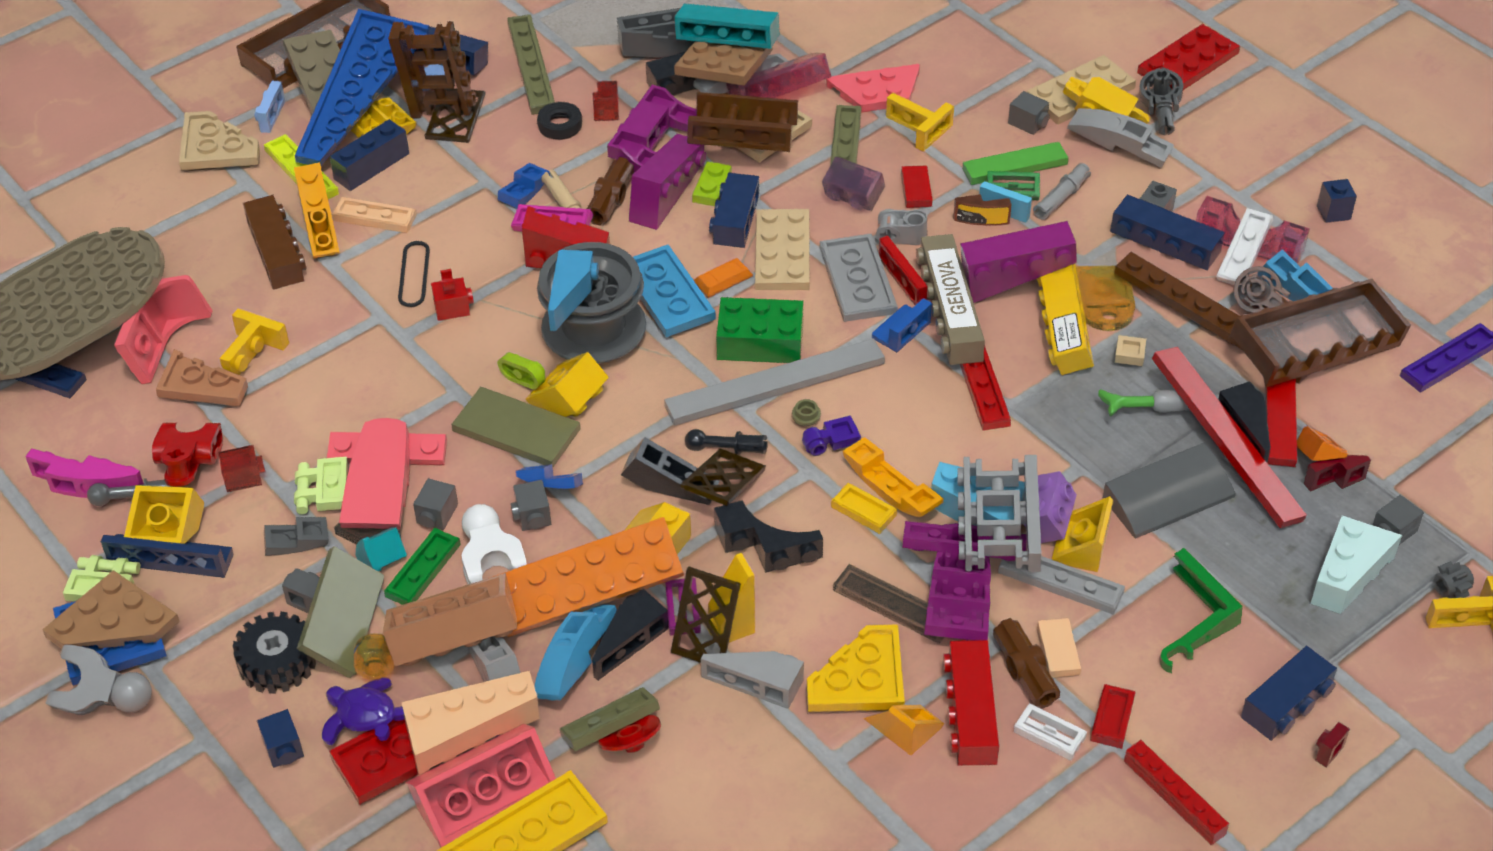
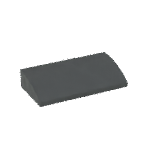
M1204 442L1105 482L1102 498L1110 496L1113 499L1112 511L1136 539L1232 499L1236 493L1223 467Z

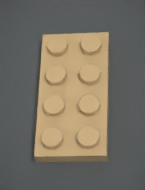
M1102 55L1027 90V93L1049 102L1048 114H1050V119L1059 125L1073 118L1077 111L1075 110L1077 103L1062 93L1071 76L1086 83H1089L1093 77H1100L1126 92L1135 89L1136 80L1105 55Z
M757 209L755 290H810L809 209Z

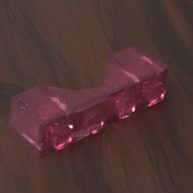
M1206 196L1196 217L1197 222L1225 232L1222 245L1230 247L1241 222V219L1234 211L1232 203ZM1284 220L1277 227L1269 229L1257 257L1270 260L1283 249L1298 264L1304 254L1310 228Z

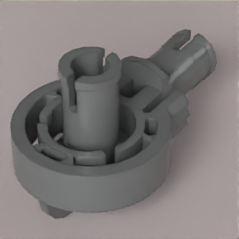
M1164 67L1162 69L1157 68L1148 72L1141 79L1140 99L1148 107L1150 115H1154L1153 104H1155L1158 132L1165 135L1164 127L1167 126V133H1173L1175 127L1172 116V103L1174 112H1178L1179 103L1183 97V81L1174 71Z

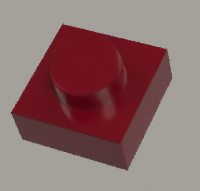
M1338 722L1331 731L1324 730L1316 742L1319 750L1315 761L1327 768L1344 748L1350 728Z

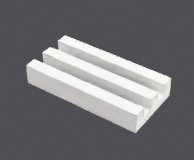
M1030 703L1014 725L1013 731L1070 761L1074 758L1075 752L1079 750L1081 742H1084L1087 731ZM1029 716L1032 717V718H1034V719H1036V720H1038V721H1040V722L1045 723V726L1042 725V724H1040V723H1038V722H1036V721H1034V720H1032V719H1030ZM1057 730H1059V731H1061V732H1063V733H1065V734H1067V735H1069V736H1071V737H1073V738H1075V739L1073 740V739H1071V738H1069V737H1067V736H1065V735H1063V734L1057 732Z

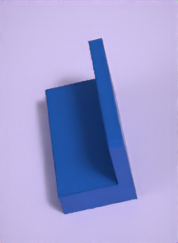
M923 298L913 308L903 305L872 332V339L874 338V340L896 353L899 352L931 323L932 303Z

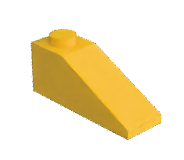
M742 553L734 556L723 578L741 584L729 643L755 633V575ZM723 586L716 589L725 605L730 603L732 589ZM713 597L708 603V614L719 609ZM721 613L710 619L719 634L724 632L726 618Z

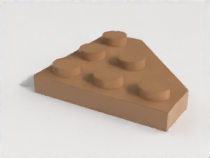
M113 570L42 630L45 637L61 649L65 644L80 647L97 645L98 648L125 646L126 641L143 640V643L157 642L180 621L174 611Z

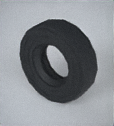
M568 102L549 103L542 107L537 116V125L540 133L545 137L558 140L571 138L581 130L583 122L580 109ZM558 117L569 119V121L561 124L550 122Z

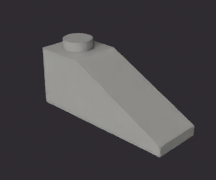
M492 636L483 639L478 645L467 647L484 682L520 673L516 655L502 637L496 638Z
M775 651L703 654L701 657L702 678L789 709L804 681V662L792 655H784Z

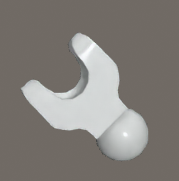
M476 504L466 510L461 522L462 529L470 538V542L465 546L461 557L467 584L483 580L482 576L485 571L493 566H502L510 571L527 565L520 540L501 530L499 516L493 507L486 504Z

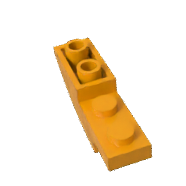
M320 163L294 167L313 259L340 254Z

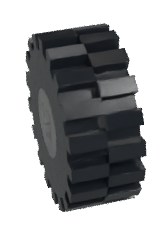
M282 611L280 616H275L274 612H267V618L262 619L261 615L254 617L255 623L246 622L243 625L245 632L239 630L236 634L237 641H233V655L241 679L245 680L246 685L250 688L255 685L256 691L263 693L265 688H268L269 694H276V688H282L283 692L290 691L289 685L294 684L296 687L301 685V677L308 679L311 675L310 668L315 669L316 666L314 658L297 649L305 621L300 622L299 616L295 614L289 618L288 613Z

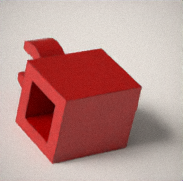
M451 269L440 270L442 281L431 283L438 321L469 316V304L474 303L471 287H465L463 277L453 279Z

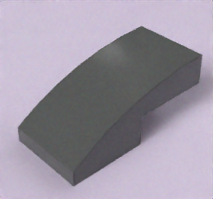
M296 517L295 525H264L265 556L298 553L328 544L326 517Z

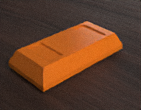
M735 258L698 276L694 282L709 298L752 277L753 274L738 258Z

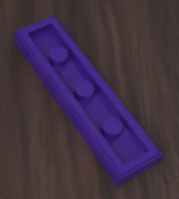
M1479 323L1403 368L1400 377L1421 393L1493 350V332Z

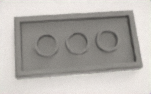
M872 234L820 241V251L844 322L892 315L898 310Z

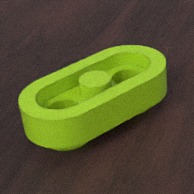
M508 352L497 362L499 370L508 380L530 389H537L546 380L545 370L539 362L521 357L518 354Z

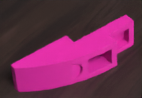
M33 448L25 456L32 476L47 480L51 492L87 498L89 487L95 483L106 484L109 488L144 485L140 470L132 466L111 462L106 458L100 459L88 455L83 463H80L75 459H66L56 456L51 452H43Z

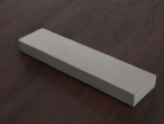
M1041 556V572H1028V565L1016 568L1015 561H1005L1003 559L998 573L1112 615H1114L1125 590V586L1043 556Z

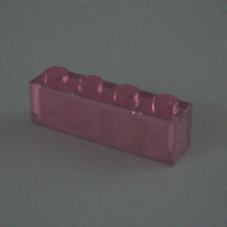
M810 53L756 72L745 85L726 83L729 95L776 98L831 78V73L825 53Z

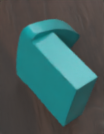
M391 527L370 538L361 539L355 549L356 558L378 572L382 570L381 567L407 556L398 530L395 527Z

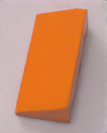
M1304 426L1297 439V447L1312 461L1345 458L1348 455L1347 450L1330 436L1309 426Z

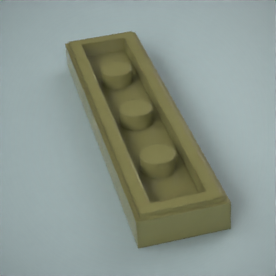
M836 106L829 178L855 180L862 106Z

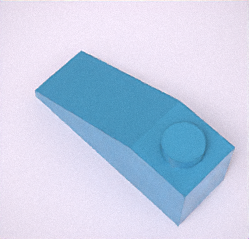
M558 250L548 307L550 331H556L591 292L593 280H598L599 265L593 261V251Z

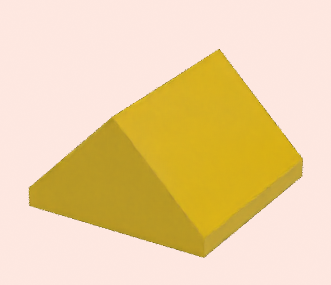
M1110 496L1072 511L1065 538L1056 541L1052 560L1071 567L1098 572L1113 499Z

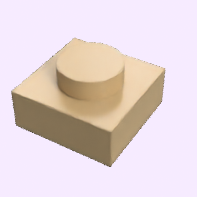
M1118 335L1115 363L1143 366L1146 339Z

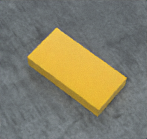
M849 482L831 500V507L879 534L897 516V509Z

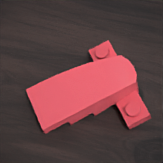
M378 418L364 423L361 432H330L327 458L347 457L348 463H350L339 521L341 528L389 529L395 527L401 529L403 507H406L407 486H409V465H444L447 446L446 434L409 433L405 422L392 418Z

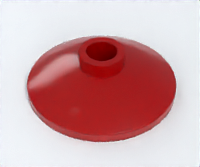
M647 715L599 739L598 743L603 750L607 751L626 750L627 753L637 752L645 746L644 743L659 731L661 728L660 719L654 715Z

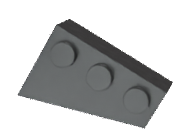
M680 8L617 17L618 42L623 56L664 58L686 52L695 41L676 39L674 17Z

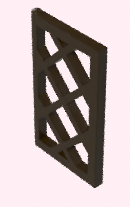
M445 88V91L457 90L456 88ZM471 90L475 92L478 100L476 105L472 106V118L467 121L461 117L464 115L463 110L461 114H456L455 110L451 107L453 104L435 105L425 133V139L469 143L486 92ZM446 109L450 114L440 119L438 117L440 111ZM455 118L460 122V124L452 128L445 124ZM438 126L444 130L441 133H433L434 128ZM464 128L467 129L466 135L455 134Z
M719 449L679 486L681 489L728 506L765 471L766 465L724 449ZM720 457H722V458H725V459L730 460V461H717V460H718ZM749 467L754 470L752 472H745L743 468ZM722 468H735L737 472L725 473ZM707 469H715L717 472L704 474ZM742 479L739 484H731L730 480ZM722 480L724 485H711L709 481ZM694 481H701L703 486H697L691 483ZM716 492H729V493H728L726 496H723V495L717 494Z
M689 566L686 569L670 653L701 663L703 654H707L704 648L714 643H717L719 646V653H727L741 584ZM693 577L702 579L707 588L694 594L691 589ZM721 586L732 589L730 603L726 605L716 590ZM708 593L711 594L719 609L709 614L705 612L698 600ZM692 603L701 618L689 624L685 616L688 604ZM723 613L726 623L724 632L719 634L710 619ZM705 623L713 638L701 644L692 628ZM685 632L695 646L691 650L680 647L681 637Z

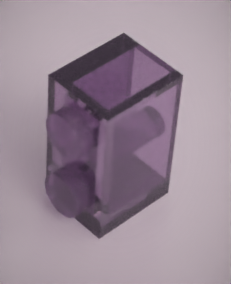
M836 156L822 180L825 195L831 200H841L858 210L866 209L871 212L885 188L881 172Z

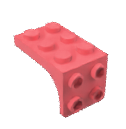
M181 275L163 278L145 305L123 323L114 346L141 384L151 383L170 336L188 322L210 318L213 310L190 276Z

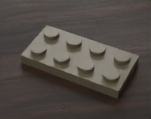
M331 29L283 39V47L311 114L315 110L340 52Z

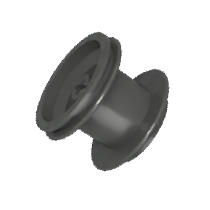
M601 242L577 243L561 249L593 251V261L599 265L598 280H593L591 292L556 331H550L548 307L558 251L550 256L540 270L537 284L538 299L547 310L541 325L542 336L547 346L554 353L568 360L589 352L597 363L618 359L632 351L640 343L646 331L645 314L638 304L643 294L644 281L635 259L623 249Z

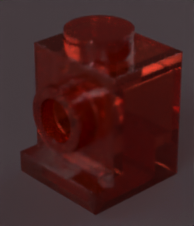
M617 81L597 82V92H593L594 121L619 120Z

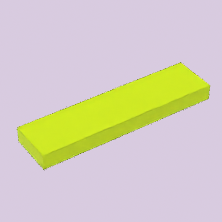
M286 134L265 143V152L297 184L294 167L307 165L295 162L298 146ZM322 172L327 198L330 199L339 194L338 187Z

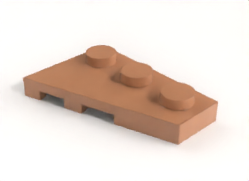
M174 349L156 387V393L161 398L240 406L248 388V383L245 377L220 367L211 368L204 365L203 360L195 357L189 359L184 357L182 352Z

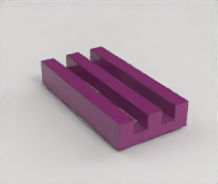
M693 578L691 585L694 594H697L696 578ZM674 579L665 582L670 636L674 635L676 626L672 587H678L680 605L684 579ZM693 604V621L688 622L689 624L700 619V615ZM701 625L692 628L695 634L701 633Z

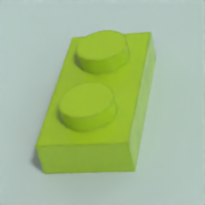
M707 161L692 194V202L715 206L716 200L721 199V183L726 182L728 172L732 173V166Z

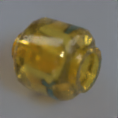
M371 633L358 639L354 646V668L362 678L368 680L385 678L391 674L395 665L384 635Z

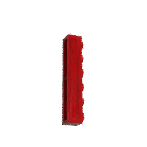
M1142 740L1126 750L1124 762L1211 846L1227 834L1229 823Z

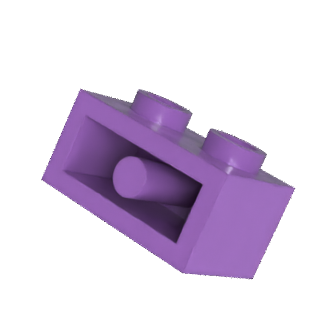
M1060 471L1038 475L1041 543L1062 540L1065 538L1077 494Z

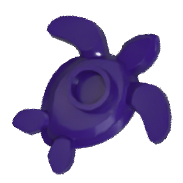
M380 678L370 681L360 688L347 691L339 686L329 688L326 692L327 700L338 711L324 724L322 730L323 741L327 745H333L344 727L353 731L375 729V734L379 740H387L391 733L387 724L392 720H404L403 708H395L391 698L382 692L392 685L389 678Z

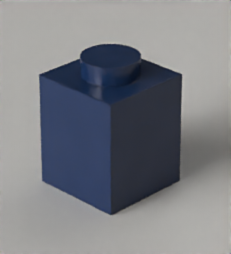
M1341 179L1322 182L1317 207L1325 223L1351 220L1357 195L1349 180Z
M288 709L257 720L261 737L273 768L290 764L304 757L300 739Z

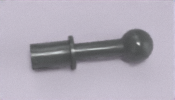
M147 478L144 479V485H139L173 487L167 485L165 480L148 481ZM95 483L89 487L87 498L94 506H104L110 499L132 498L136 485L109 488L106 484Z

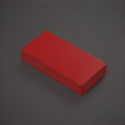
M927 165L901 166L906 208L932 207L933 199Z
M1104 684L1090 741L1120 749L1123 748L1136 691Z

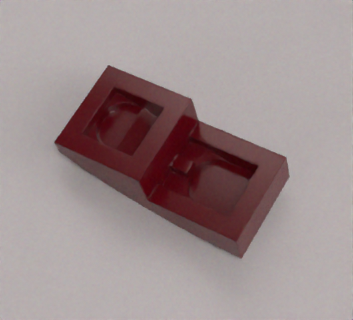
M1347 455L1345 458L1320 460L1308 465L1303 484L1310 492L1334 481L1341 489H1344L1366 479L1371 459L1366 455Z

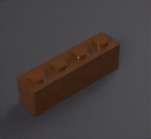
M274 195L243 202L246 220L272 289L303 282L302 270L307 269L303 254L297 255L300 252L296 237H290L293 235L289 220H283L286 219V214L282 203L277 205Z

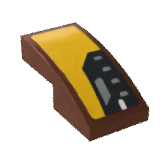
M980 194L957 197L954 200L953 218L954 221L971 225L1010 224L1012 204L1009 198L983 201Z

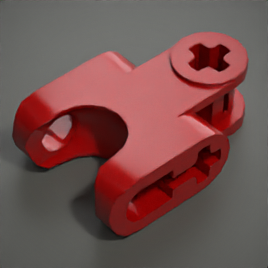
M177 423L161 424L153 441L152 458L154 464L167 465V470L164 474V480L167 485L173 487L188 485L194 480L200 464L216 463L223 446L221 423H205L201 429L193 432L178 431L176 429Z

